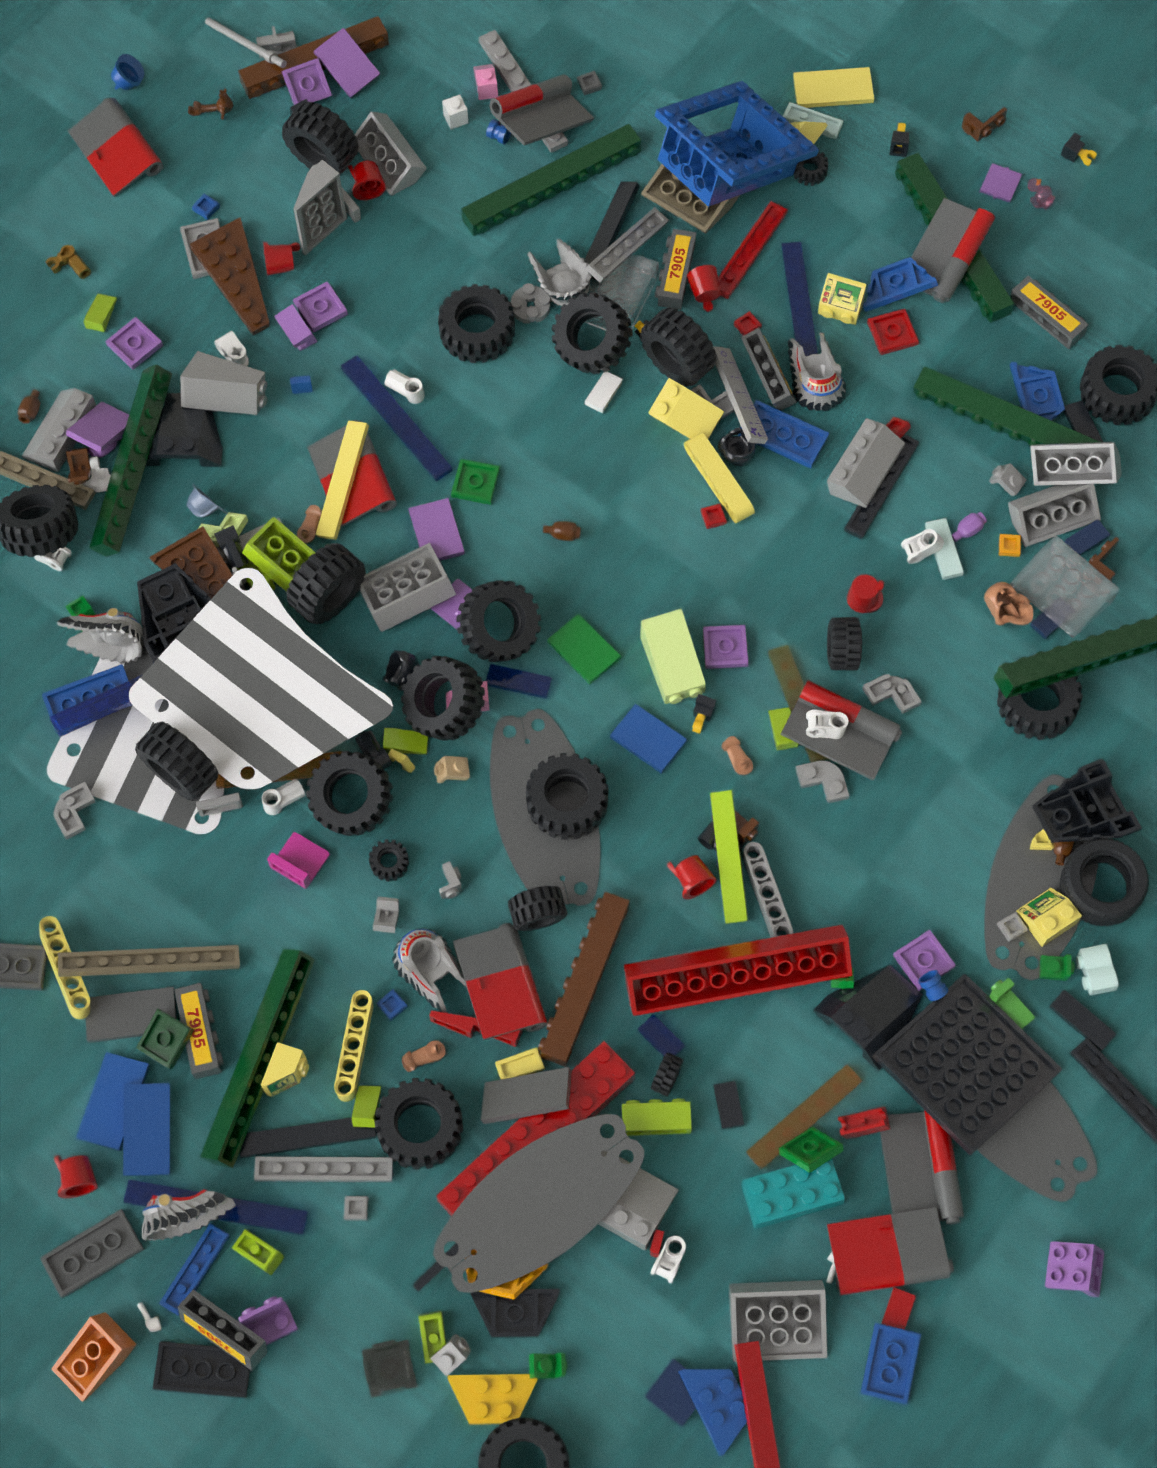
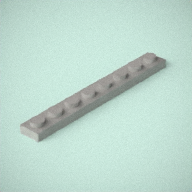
M496 30L478 37L480 45L511 92L531 85ZM562 132L542 139L551 153L568 145V140Z

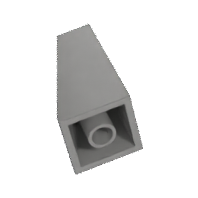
M197 351L180 376L181 406L185 408L257 415L267 402V397L265 396L267 388L265 372Z

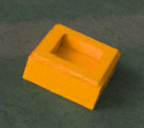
M1000 534L999 556L1020 557L1021 535Z

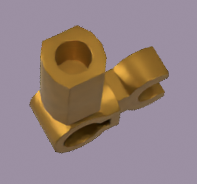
M69 244L64 245L56 257H49L45 261L48 267L55 264L51 268L54 274L58 273L61 267L68 263L81 279H85L91 274L90 268L77 254L74 247Z

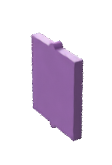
M992 163L980 192L992 196L993 199L998 198L1010 203L1022 174L1009 170L1008 167L1004 168Z

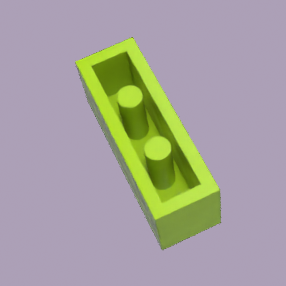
M659 1099L649 1100V1103L629 1100L626 1101V1104H622V1120L626 1126L625 1133L627 1136L691 1134L690 1102H685V1099H673L671 1102L664 1103Z

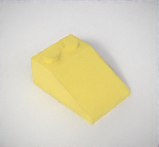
M669 378L648 414L689 439L700 433L705 434L709 439L724 411Z

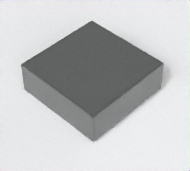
M595 71L577 77V82L584 95L602 90V84Z

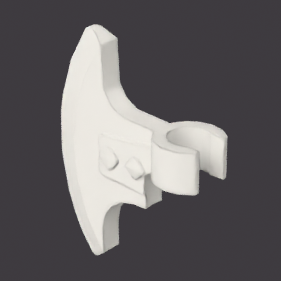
M98 456L90 457L92 476L90 480L82 485L94 489L95 492H104L107 490L111 475L108 468L100 469Z

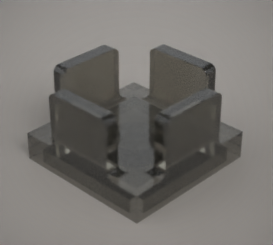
M408 1339L399 1342L395 1340L373 1344L372 1348L362 1350L363 1366L371 1398L418 1388Z

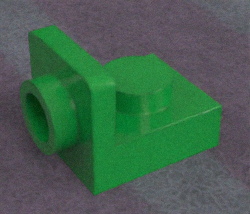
M84 596L65 606L71 616H78L79 614L96 615Z
M1066 954L1064 957L1040 956L1039 979L1066 981L1074 974L1075 963L1071 961V954Z
M565 1353L529 1354L530 1379L555 1380L566 1376L567 1361Z

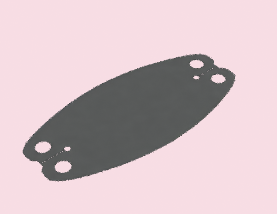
M541 709L528 711L525 716L519 718L513 715L502 717L495 726L492 738L490 786L495 820L506 852L527 890L540 886H558L561 888L565 905L571 903L578 906L589 904L596 894L599 879V826L597 828L592 827V832L588 835L581 833V838L574 839V836H568V840H561L560 835L553 838L549 836V831L543 833L539 830L538 824L532 822L526 803L527 780L530 779L532 770H537L538 764L542 760L545 763L548 762V757L555 755V758L560 757V753H567V756H572L575 751L556 722ZM535 719L543 720L545 723L544 729L541 731L533 730L531 727L532 721ZM508 725L516 729V734L512 738H507L503 735V729ZM526 738L530 740L529 744L524 742ZM574 782L558 783L547 793L548 803L561 811L576 810L583 806L588 799L587 791L581 785ZM560 876H565L564 883L560 880ZM584 882L587 885L588 890L584 895L575 893L574 886L576 883Z
M1055 774L1043 779L1032 790L1010 822L996 852L986 893L984 931L988 960L992 967L1004 971L1009 968L1018 971L1021 977L1028 980L1039 978L1041 955L1059 956L1081 921L1079 920L1075 926L1043 947L1029 930L1013 941L1008 942L997 926L999 921L1013 914L1049 888L1061 893V872L1071 854L1065 858L1064 865L1059 866L1055 864L1057 856L1054 854L1053 849H1030L1034 836L1043 830L1032 805L1047 794L1048 786L1052 784L1060 786L1065 778ZM1090 840L1075 841L1072 853L1080 845ZM1098 863L1088 865L1082 871V882L1090 895L1095 884ZM1019 942H1024V946L1020 948ZM1005 946L1010 953L1007 959L1002 960L996 956L995 951L998 947ZM1029 956H1034L1039 961V966L1034 970L1028 969L1025 966V960Z
M1051 1082L978 1149L985 1158L1007 1175L1038 1194L1055 1201L1067 1202L1075 1194V1187L1080 1182H1088L1097 1174V1163L1092 1148L1075 1115ZM1083 1157L1087 1161V1168L1084 1171H1077L1073 1167V1160L1075 1158ZM1055 1160H1060L1061 1164L1056 1165ZM1055 1177L1061 1178L1065 1183L1064 1189L1060 1192L1054 1191L1050 1186L1051 1180Z
M604 1114L587 1118L557 1129L533 1141L498 1165L471 1191L444 1226L433 1250V1256L441 1266L448 1267L452 1273L451 1281L458 1291L472 1293L490 1289L540 1268L573 1247L607 1215L636 1176L644 1158V1149L637 1140H632L625 1133L626 1126L618 1115ZM611 1124L614 1127L615 1133L611 1138H603L601 1136L600 1128L602 1125ZM628 1149L633 1153L634 1159L630 1164H623L620 1162L619 1155L621 1151ZM602 1151L607 1152V1155L605 1157L601 1155ZM449 1241H454L458 1244L459 1251L455 1256H448L444 1252V1246ZM472 1249L477 1251L476 1255L471 1254ZM467 1268H474L478 1273L477 1280L473 1283H468L463 1278V1272Z

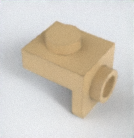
M454 756L442 757L435 763L434 767L437 783H443L447 779L464 781L469 779L468 759L466 757Z

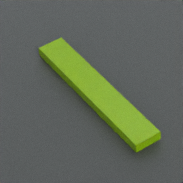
M733 791L710 793L725 924L748 921Z

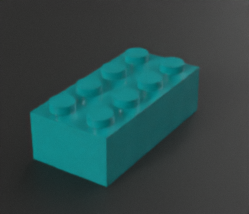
M832 1159L810 1173L797 1165L744 1179L741 1184L755 1230L843 1205L845 1200Z

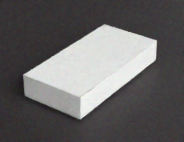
M604 372L585 400V405L603 413L621 386L623 379L609 372Z

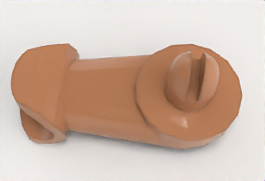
M310 505L305 511L306 517L297 531V537L304 543H311L316 537L315 534L322 514V510L316 505Z
M728 737L722 743V749L727 751L735 772L739 775H748L753 769L752 760L748 758L740 747L741 743L736 737Z
M431 1041L426 1046L412 1053L408 1051L402 1056V1065L407 1072H412L418 1066L439 1061L445 1055V1047L439 1041Z

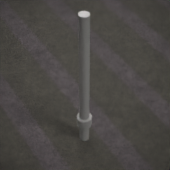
M210 17L205 20L206 25L264 57L265 61L270 64H276L281 68L286 67L287 62L278 57L275 52L267 51Z

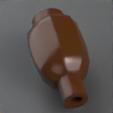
M33 389L31 395L25 396L20 403L17 414L19 421L24 424H29L38 414L40 408V401L38 399L40 392Z
M557 521L552 526L543 525V533L551 534L557 540L571 542L575 539H580L581 527L573 522Z
M1075 841L1053 843V851L1057 856L1055 864L1059 866L1064 865L1065 858L1072 853Z

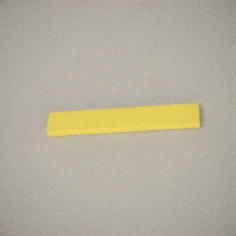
M348 421L315 534L319 538L337 540L369 428L367 423Z

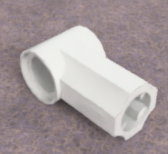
M395 369L390 370L384 382L385 386L407 397L410 403L418 404L423 401L424 390L419 379L409 378Z
M294 779L277 789L266 790L262 795L264 811L269 815H277L283 807L306 796L302 785L297 779ZM270 800L277 801L273 805L267 804Z

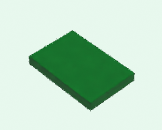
M579 614L547 639V643L589 685L621 659V655Z

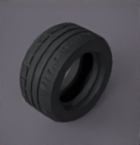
M1094 839L1080 845L1067 860L1061 872L1060 891L1062 895L1069 898L1082 915L1080 920L1095 926L1117 925L1129 919L1143 903L1148 892L1149 874L1140 855L1133 851V848L1128 847L1129 845H1125L1118 840L1114 841V839ZM1094 863H1106L1115 867L1122 874L1126 883L1124 898L1115 902H1102L1092 897L1086 891L1082 882L1083 869Z

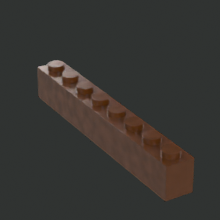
M379 16L345 28L346 32L365 55L389 45L388 32ZM337 32L279 54L278 57L287 62L285 68L263 60L238 70L240 82L248 98L259 97L264 93L286 85L281 71L317 59V56L313 53L314 50ZM320 61L322 70H325V66Z
M608 892L604 893L603 898H598L595 905V910H597L595 918L591 917L587 925L589 933L587 937H582L579 949H581L579 957L575 956L571 965V969H573L571 977L567 976L563 985V989H565L563 997L559 996L555 1004L556 1015L555 1017H550L546 1028L549 1030L547 1037H542L538 1050H541V1058L564 1067L567 1066L628 913L630 900Z

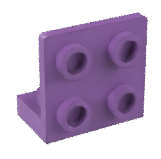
M456 579L451 584L456 593L455 596L431 607V610L456 630L460 627V622H456L457 615L461 614V611L458 610L459 605L465 602L463 599L465 595L472 592V589L460 579Z
M1052 1241L1049 1249L1045 1287L1048 1289L1082 1291L1090 1297H1099L1104 1251L1094 1244Z
M271 1297L264 1301L265 1305L257 1309L255 1307L248 1308L238 1318L241 1324L264 1339L266 1345L298 1330L289 1307L282 1297Z

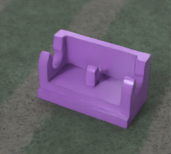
M293 304L274 316L294 347H298L300 351L318 342Z

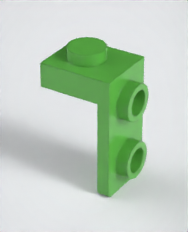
M1007 978L1004 982L1001 980L997 981L991 987L992 992L989 997L1023 1029L1034 1020L1035 1016L1011 991L1015 984L1010 978Z

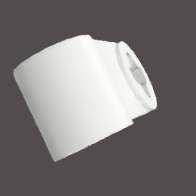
M233 331L214 341L220 354L228 361L248 366L249 359L246 356V349Z
M926 529L913 537L905 539L901 546L908 555V563L915 564L940 551L944 545V540L934 530ZM935 537L934 542L932 544H928L929 540Z
M67 547L57 549V552H50L41 557L36 555L34 558L57 571H62L63 564L68 557H71L72 552Z
M810 710L806 713V719L808 720L806 734L812 738L840 739L843 737L848 726V717L841 712Z
M671 1236L667 1239L650 1274L668 1279V1283L672 1284L686 1250L685 1242L681 1237ZM673 1242L679 1243L682 1247V1250L677 1254L669 1250V1245Z

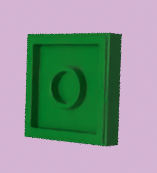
M460 459L451 498L491 505L500 473V466Z
M813 1126L778 1148L779 1155L809 1173L844 1151L842 1143Z

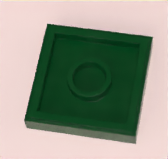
M157 1008L136 1049L173 1070L194 1029Z

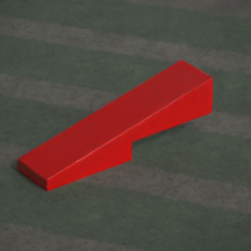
M437 1011L430 1012L431 1022L466 1037L472 1038L474 1031L480 1032L476 1018ZM523 1029L494 1037V1039L516 1047Z

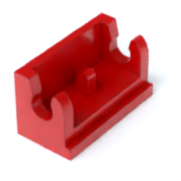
M885 1106L838 1117V1121L842 1125L840 1134L845 1139L890 1130Z

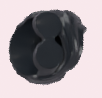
M738 427L720 439L718 450L720 455L730 464L742 467L748 465L754 458L756 444L747 442L743 430Z
M394 650L389 657L386 674L382 680L391 686L397 687V690L403 691V685H406L408 681L406 679L409 673H413V668L419 664L417 658L409 652Z

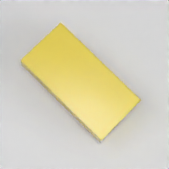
M537 1047L495 1062L501 1080L545 1070Z

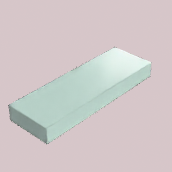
M789 102L783 115L789 123H826L828 126L821 135L835 140L843 126V120Z
M946 518L926 522V529L934 530L944 540L942 549L934 553L942 579L963 576L964 572ZM935 537L930 539L931 544L934 542Z

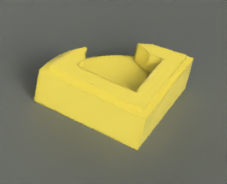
M393 749L389 751L388 756L393 762L401 763L403 770L412 773L415 766L407 755Z
M1044 829L1038 832L1032 839L1030 844L1031 850L1053 849V843L1050 842Z

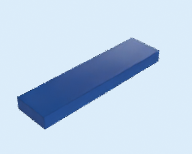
M211 1223L208 1225L159 1302L161 1306L179 1316L178 1306L192 1290H197L230 1238V1234Z

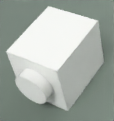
M461 95L442 101L443 115L450 129L468 124V112Z

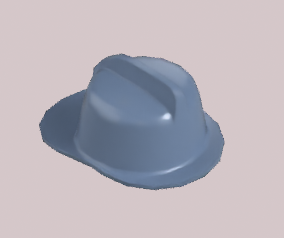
M192 484L194 490L188 497L187 507L195 516L207 517L218 509L225 512L198 486Z

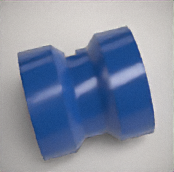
M492 119L487 127L486 136L490 139L495 138L504 145L508 142L511 132L500 121Z
M937 970L925 973L918 980L921 988L926 990V996L929 1001H936L945 996L949 991L946 984L941 982V976Z

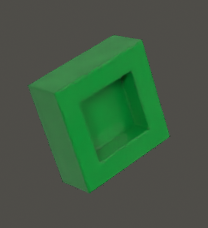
M852 968L853 976L831 980V988H854V968Z

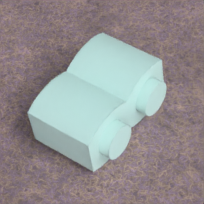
M1103 944L1080 949L1078 956H1076V964L1078 969H1082L1084 977H1082L1084 990H1088L1090 996L1115 991L1119 985L1107 945Z

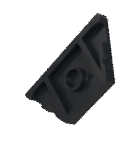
M525 1289L515 1300L479 1291L472 1292L470 1295L491 1338H539L560 1295V1289Z

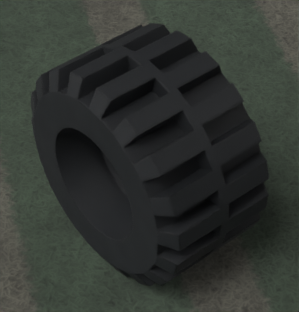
M832 617L827 629L828 665L831 670H858L862 658L861 623L857 617Z
M540 886L516 894L507 903L515 930L519 931L545 928L560 922L568 915L561 888L558 886Z

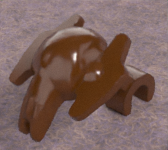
M224 88V90H219L220 98L216 104L202 105L200 102L194 101L193 107L188 106V113L192 116H198L202 112L218 110L221 113V119L224 120L225 114L233 109L234 104L226 93L227 89Z

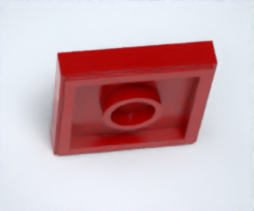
M906 309L868 318L867 320L880 355L919 344Z

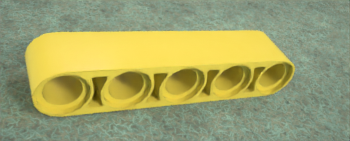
M700 433L684 442L687 454L733 522L737 524L755 513L753 505L705 434Z
M46 916L39 924L40 939L70 1014L75 1019H84L90 1014L89 994L81 976L58 977V953L71 952L57 918ZM47 928L55 929L52 932L45 931ZM58 946L62 949L59 951H55L52 948ZM70 984H75L78 987L75 989H70L67 986ZM78 1003H82L85 1005V1007L77 1008L75 1007V1005Z
M365 990L355 992L351 999L334 1084L337 1097L344 1102L353 1100L357 1093L374 1007L370 993ZM361 999L368 1000L366 1006L360 1007L357 1005ZM357 1020L364 1022L360 1028H354L353 1023ZM352 1042L360 1043L359 1047L355 1050L348 1048ZM349 1063L356 1065L355 1069L351 1072L344 1070V1067ZM349 1085L351 1090L348 1093H340L342 1086Z

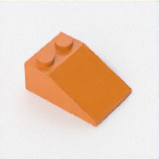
M106 1312L90 1316L51 1370L84 1402L125 1361L137 1344Z

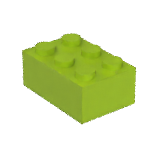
M273 516L246 543L242 554L287 592L289 583L293 580L296 571L315 552Z

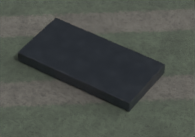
M160 1341L152 1389L156 1391L247 1399L251 1370L218 1346Z

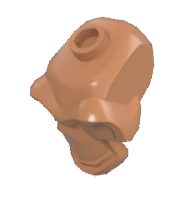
M997 582L986 590L984 600L995 618L996 625L1002 626L1008 622L1017 625H1027L1032 621L1034 615L1030 601L1024 595L1017 593L1009 583Z

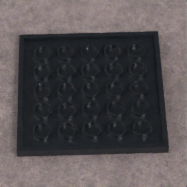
M964 973L948 988L949 991L945 996L929 1004L876 1051L872 1057L971 1156L1062 1071V1068Z

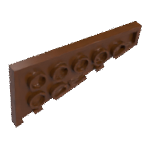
M241 217L190 243L191 250L252 336L270 327Z
M203 526L149 557L160 569L167 568L176 563L211 599L233 576Z

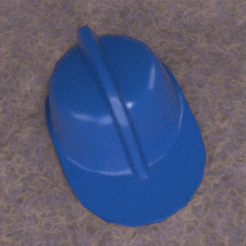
M122 54L116 61L115 67L111 72L112 80L116 84L115 89L121 88L128 91L140 85L144 77V69L141 63L132 55Z

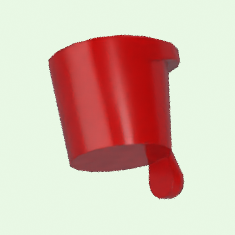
M366 160L358 163L354 168L352 165L348 166L355 180L352 193L356 199H374L384 193L386 185L375 162Z
M263 242L267 276L294 271L292 252L299 251L301 248L300 244L295 242L292 244L269 245L268 242Z
M703 265L692 269L687 274V280L696 301L703 303V309L706 312H710L713 309L711 301L717 299L721 292L716 267L714 265Z
M867 574L857 576L853 580L847 594V603L850 608L859 613H873L877 611L883 602L881 590L884 588V581L879 580L877 582L873 576Z
M698 855L684 859L676 868H674L671 861L667 863V867L681 882L684 889L682 897L685 900L705 893L716 882L715 876Z
M60 1155L54 1157L61 1176V1187L57 1192L60 1198H75L89 1194L97 1189L98 1185L88 1156L77 1155L66 1158L63 1161Z

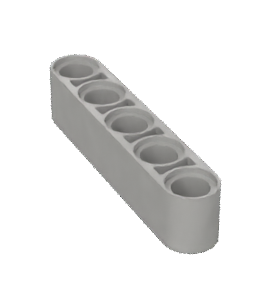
M750 842L744 848L743 862L770 937H777L776 933L779 931H784L787 935L793 934L790 920L764 849L759 843ZM756 852L759 856L751 858L748 856V853ZM761 871L765 873L766 876L763 878H759L755 875V873ZM769 891L773 896L766 898L762 895V892ZM771 911H777L780 914V917L773 918L770 916L769 913Z

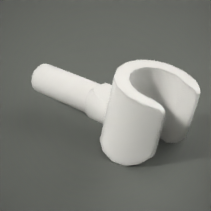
M831 1252L827 1260L833 1264L826 1280L830 1284H832L836 1272Z
M142 1302L139 1303L137 1306L144 1316L145 1324L149 1331L161 1330L162 1327L158 1316L151 1318Z

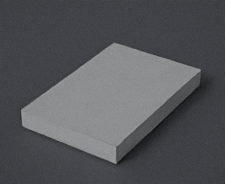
M218 218L180 227L193 279L209 276V274L191 250L190 243L220 228Z

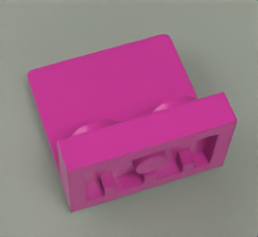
M293 832L279 854L276 855L272 852L267 861L271 869L307 889L330 854L300 834Z

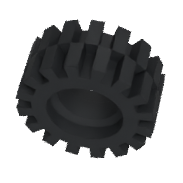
M819 150L817 156L798 162L793 173L795 180L798 179L800 184L804 181L805 186L808 183L814 186L815 182L818 185L821 181H824L828 171L827 156L825 157L824 152L819 154ZM812 163L818 168L811 171L806 170L803 165Z
M384 839L385 843L377 842L378 846L374 845L372 852L370 851L369 853L370 868L373 874L378 876L380 880L384 878L386 882H390V879L396 881L398 876L402 878L404 876L403 872L406 873L408 870V853L400 842L397 844L396 840L392 839L389 842L388 839ZM387 853H392L397 857V863L390 868L384 867L380 862L382 856Z
M667 1052L660 1063L650 1089L668 1097L679 1076L684 1059Z

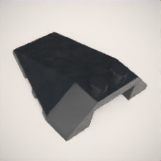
M167 393L145 466H161V458L199 459L201 467H222L223 447L212 410L182 407L181 393Z
M176 563L137 581L143 640L153 663L211 600L208 594L197 586Z
M1103 758L1083 765L1078 769L1077 773L1070 778H1066L1058 788L1052 789L1032 805L1051 843L1100 838H1122L1142 830L1133 811H1126L1111 784L1112 773Z
M888 965L855 981L854 988L839 989L827 995L813 1009V1012L828 1026L833 1023L863 1051L862 1057L879 1072L883 1067L872 1056L911 1021L923 994L891 965Z

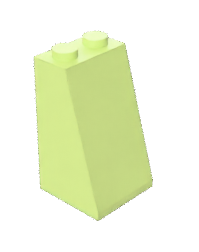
M682 609L642 620L640 639L664 704H676L684 698H696L698 694L702 695L705 692L706 683Z

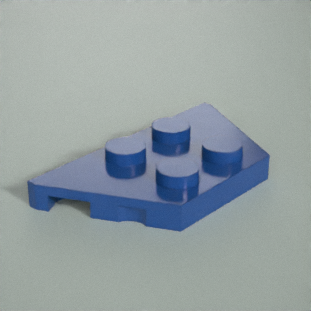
M911 257L872 271L871 283L867 289L868 296L866 302L863 303V308L865 312L938 286V282L922 266L917 265L916 261Z
M1017 362L1010 363L1009 366L1021 408L1051 421L1064 412L1065 407L1054 371L1040 370L1034 366L1025 367L1017 365Z
M679 1370L678 1372L718 1455H724L747 1422L742 1391L732 1370Z

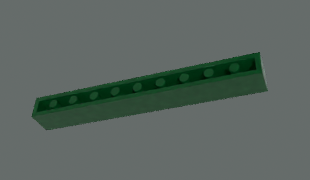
M627 124L461 208L462 220L473 236L483 234L491 227L500 225L505 220L518 216L529 208L536 207L546 199H551L556 194L567 191L580 182H585L590 177L604 172L613 165L620 164L629 157L636 156L641 152V139L631 125Z
M915 153L897 161L895 176L904 185L906 194L911 196L916 210L921 212L924 223L929 226L943 199H947L920 154ZM978 249L961 281L970 290L973 301L977 302L980 306L982 315L987 317L988 321L992 323L1011 315L1014 303L986 258Z
M157 364L142 371L89 549L104 557L120 552L173 374Z
M925 366L913 387V392L917 398L923 401L927 399L933 401L934 405L939 408H949L960 417L965 415L972 418L971 421L976 424H986L994 432L1001 433L1002 431L1009 434V437L1015 441L1023 440L1027 442L1028 446L1100 443V441Z
M1157 615L1147 620L1141 619L1131 625L1125 624L1119 629L1106 630L1100 635H1090L1081 641L1074 640L1062 647L1058 645L1046 652L1039 651L1030 657L1023 656L1011 663L1004 662L997 668L998 671L993 679L1007 699L1157 650Z
M283 949L201 1152L200 1157L216 1166L234 1167L264 1091L261 1083L277 1042L283 1043L315 959L301 950Z

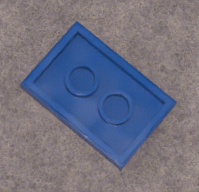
M637 704L632 707L610 735L612 740L661 774L687 742L685 737Z
M874 1323L860 1394L907 1405L921 1333Z

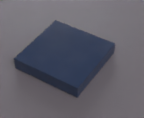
M672 1359L644 1398L680 1427H683L696 1407L678 1372L686 1368L675 1359Z

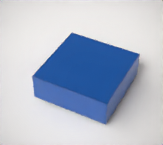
M205 193L192 206V210L206 220L220 208V204Z
M310 376L290 378L293 394L313 392Z
M394 989L376 1003L390 1021L408 1008V1005Z

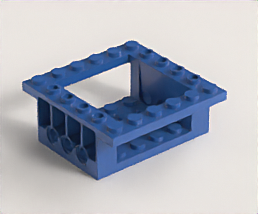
M743 81L656 109L655 117L667 127L658 160L708 207L792 176L798 162L817 156L819 151L810 140ZM736 102L739 103L731 128L706 137L688 120Z

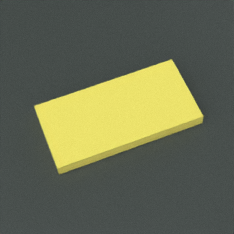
M870 67L793 73L796 103L805 108L874 103Z

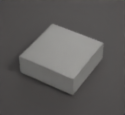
M1017 912L997 923V926L1008 942L1028 932V928Z
M345 1196L344 1221H367L368 1196Z

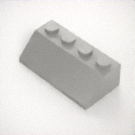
M371 111L354 134L357 137L358 152L365 161H373L378 165L386 185V190L390 195H394L416 183L427 169L387 114Z
M76 388L61 391L24 451L22 458L58 473L67 459L66 451L72 450L77 442L66 436L67 429L96 406L93 395Z
M866 418L827 479L830 495L867 508L903 450L905 442L884 424Z
M1115 442L1030 446L1034 486L1117 483L1122 475L1120 454Z
M1094 484L1055 485L1008 502L1012 523L1018 535H1021V541L1025 547L1091 524L1097 519L1101 520Z

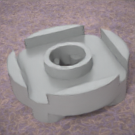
M525 284L511 298L514 317L520 322L529 324L530 321L541 322L550 312V296L544 292V289L533 284ZM527 302H534L535 306L527 307Z

